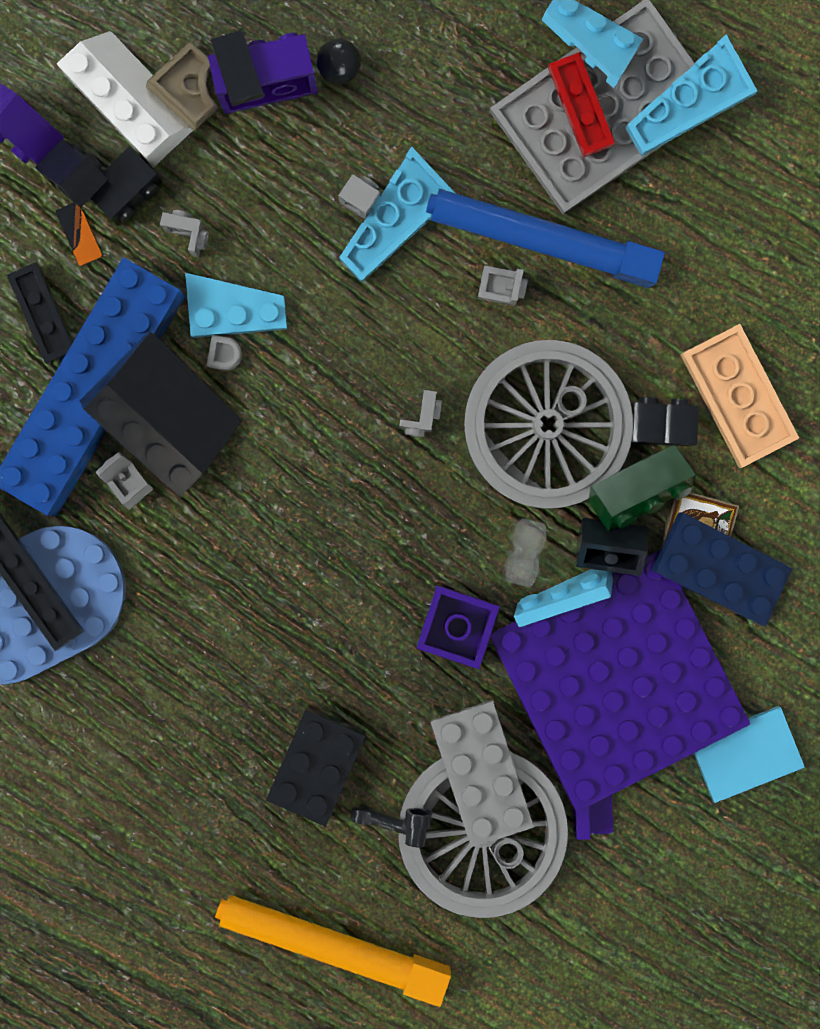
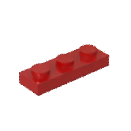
M580 52L549 63V73L582 157H587L614 146L615 141Z

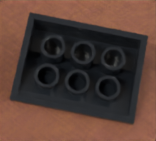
M150 330L80 400L82 408L179 497L205 472L242 422V419Z

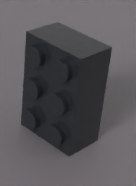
M308 705L266 801L326 827L367 731Z

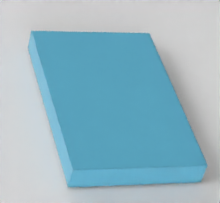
M777 706L749 717L750 725L694 753L714 803L805 768L781 707Z

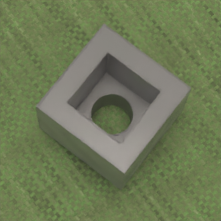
M352 174L338 195L340 204L366 219L372 210V206L380 197V192L377 190L378 185L365 176L358 178Z

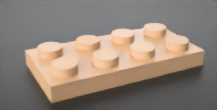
M740 324L681 354L739 468H743L799 439Z

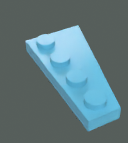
M727 34L713 48L699 58L689 70L675 80L665 92L627 124L626 130L641 156L756 94L757 89Z
M413 147L410 148L404 161L389 180V184L372 206V210L365 221L361 223L339 257L342 263L361 283L430 220L431 214L426 213V208L431 193L437 195L439 189L455 193Z

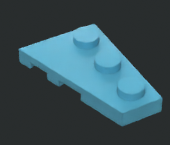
M590 569L543 592L522 598L517 603L514 614L518 626L522 627L610 598L613 584L612 573L614 572Z

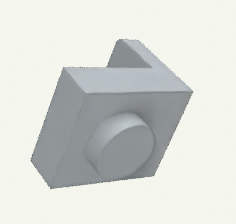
M173 210L172 214L162 212L160 226L164 231L190 237L188 251L192 256L199 257L201 249L205 250L207 247L209 236L202 221L191 218L192 214L181 210Z
M484 265L478 299L515 306L518 298L524 299L528 280L522 279L523 269L517 268L516 271Z
M424 390L419 422L400 420L399 428L405 429V435L424 437L425 432L431 433L433 419H440L442 400H436V391Z
M121 452L106 460L103 466L96 471L98 477L108 484L122 505L129 510L153 490V487L137 466Z

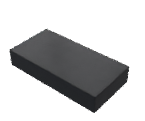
M242 29L211 39L210 41L232 107L263 97L264 94Z

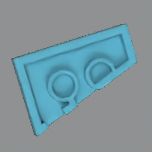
M553 0L542 18V21L567 45L576 46L587 56L585 59L587 64L593 69L595 67L600 68L608 76L606 82L613 88L617 85L643 40L638 35L576 0Z
M185 273L192 338L288 330L286 304L283 295Z

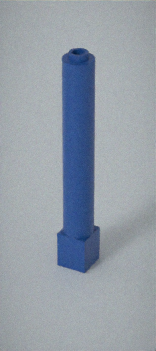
M439 189L437 195L430 194L426 213L431 214L430 221L613 274L612 278L650 288L657 283L665 254L663 251L630 241L624 244L443 189Z

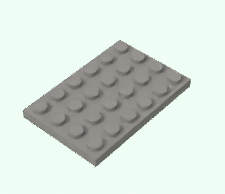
M643 0L613 21L643 38L638 50L615 88L606 82L608 76L600 68L595 67L593 69L585 62L587 56L577 47L562 57L565 58L580 52L615 141L614 146L587 157H582L548 68L490 108L491 115L562 215L572 210L658 149L656 148L641 156L628 134L626 126L695 64L650 0Z

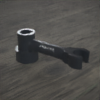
M360 805V809L352 807V822L375 825L406 835L405 844L410 847L421 848L425 846L426 831L431 826L432 813L430 811L420 808L406 809L405 820L378 813L377 810L366 805Z

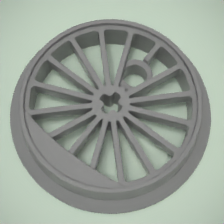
M540 340L528 342L501 354L486 367L477 379L470 393L465 411L466 442L478 471L502 495L518 503L537 508L567 507L589 499L592 485L619 472L628 455L633 435L631 403L618 375L595 353L565 341ZM535 363L544 364V410L525 366ZM549 363L563 364L567 366V371L550 409ZM517 369L521 371L537 411L505 381L506 376ZM573 369L588 377V381L581 388L576 386L566 387ZM593 383L601 392L603 400L586 406L587 399L584 391ZM501 384L534 417L490 399V395L496 386ZM567 393L576 395L579 400V406L574 411L565 409L562 404V397ZM603 404L607 405L610 422L564 423V421ZM490 405L531 423H484L486 406ZM541 418L544 420L552 418L555 421L552 425L555 431L547 430L543 432L541 430L543 426ZM563 428H609L608 445L604 446ZM484 429H532L496 445L484 431ZM534 434L510 460L499 450V448ZM561 435L603 451L604 455L598 465L593 467ZM539 439L527 470L523 474L513 463ZM557 440L589 470V474L582 480L574 482ZM543 441L545 450V489L529 479ZM550 441L569 485L567 487L551 489Z
M510 752L520 786L525 782L536 794L534 797L526 800L527 807L537 802L542 804L545 817L532 820L534 827L546 826L545 841L541 843L512 834L474 847L461 888L445 880L471 849L463 821L456 817L432 811L433 807L441 799L460 815L457 804L444 795L451 784L442 758L433 763L418 777L405 798L399 818L401 820H405L406 809L420 808L430 811L432 818L462 826L461 828L426 831L425 839L463 835L428 855H424L421 848L407 846L405 844L406 835L398 833L401 856L414 883L429 899L451 912L469 917L490 918L520 910L536 900L550 886L562 865L568 840L567 818L563 803L547 776L534 764L519 755ZM468 841L441 875H438L428 862ZM510 843L517 847L516 854L508 859L499 855L500 847ZM521 844L542 850L534 865H531L523 858ZM487 847L510 885L508 887L495 891L491 890ZM479 848H482L486 883L485 892L467 890ZM521 864L529 872L520 880L514 882L507 869Z

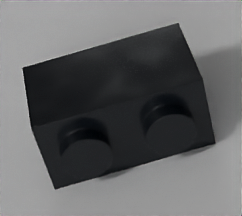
M60 140L35 167L59 192L79 207H82L108 180L100 171L103 165L91 153H86L76 143L71 147L63 140Z
M129 146L102 173L108 180L90 199L118 226L121 222L126 223L133 218L137 212L136 207L144 200H150L158 193L162 180Z
M582 517L577 538L576 567L641 576L647 555V527L630 524L625 528H619L618 526L608 531L601 520Z

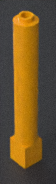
M230 895L228 900L221 899L215 918L220 919L219 927L402 989L403 995L441 1007L451 978V970L448 965L416 954L410 957Z

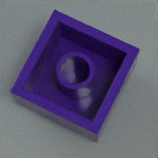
M436 585L416 649L479 669L500 606Z

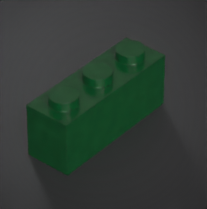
M672 445L592 485L588 502L608 531L618 526L619 528H625L632 524L636 517L644 513H655L664 503L672 499L680 500L687 496L692 490L691 487L696 474L677 447Z

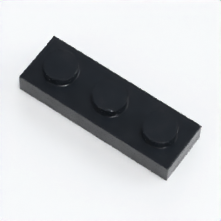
M35 262L8 274L7 278L45 364L49 365L63 359L73 341L40 265Z

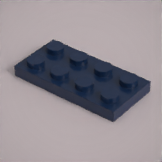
M678 512L651 571L760 626L766 627L792 568L685 513Z

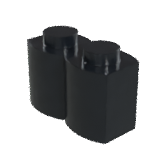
M640 397L639 403L631 404L633 414L631 443L684 447L697 445L699 406H691V400L672 399L671 405L659 404V398Z

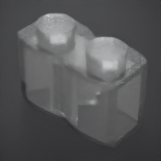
M523 518L515 523L511 533L512 551L506 558L503 570L506 582L531 587L536 581L539 572V559L537 555L542 551L546 541L545 523Z

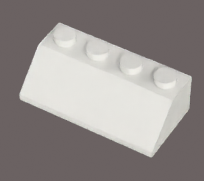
M111 31L80 41L57 63L64 75L152 168L193 131L191 127L146 87L147 81L153 75Z

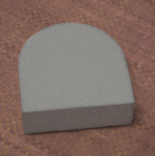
M212 335L206 367L223 371L236 368L242 360V350L238 343L231 338Z

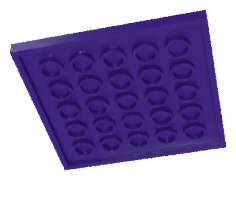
M661 550L646 556L641 576L612 573L613 584L610 598L519 627L515 621L490 635V640L576 812L751 724L681 586L651 571Z

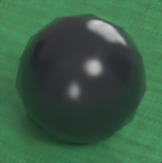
M343 38L329 40L322 45L317 55V68L320 75L335 85L346 84L354 79L361 67V56L358 49L351 42Z

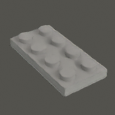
M493 700L430 720L471 848L534 828Z

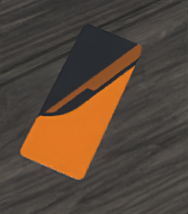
M73 202L56 210V215L78 264L82 266L102 257V253L82 208Z

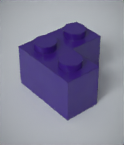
M0 83V142L3 143L7 139L14 145L10 150L25 164L31 160L38 165L58 142L63 140L64 136L18 94Z

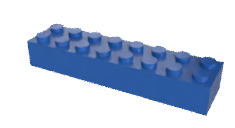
M122 258L0 466V488L47 516H57L107 432L82 408L80 400L149 330L161 340L186 297L179 289L128 259Z

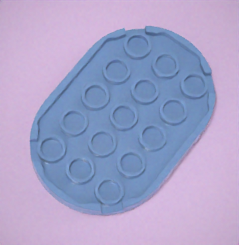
M52 526L36 530L19 538L85 632L60 650L54 651L0 575V684H11L31 678L97 644L114 628L119 620L118 617L126 596L125 576L115 553L99 537L74 527Z

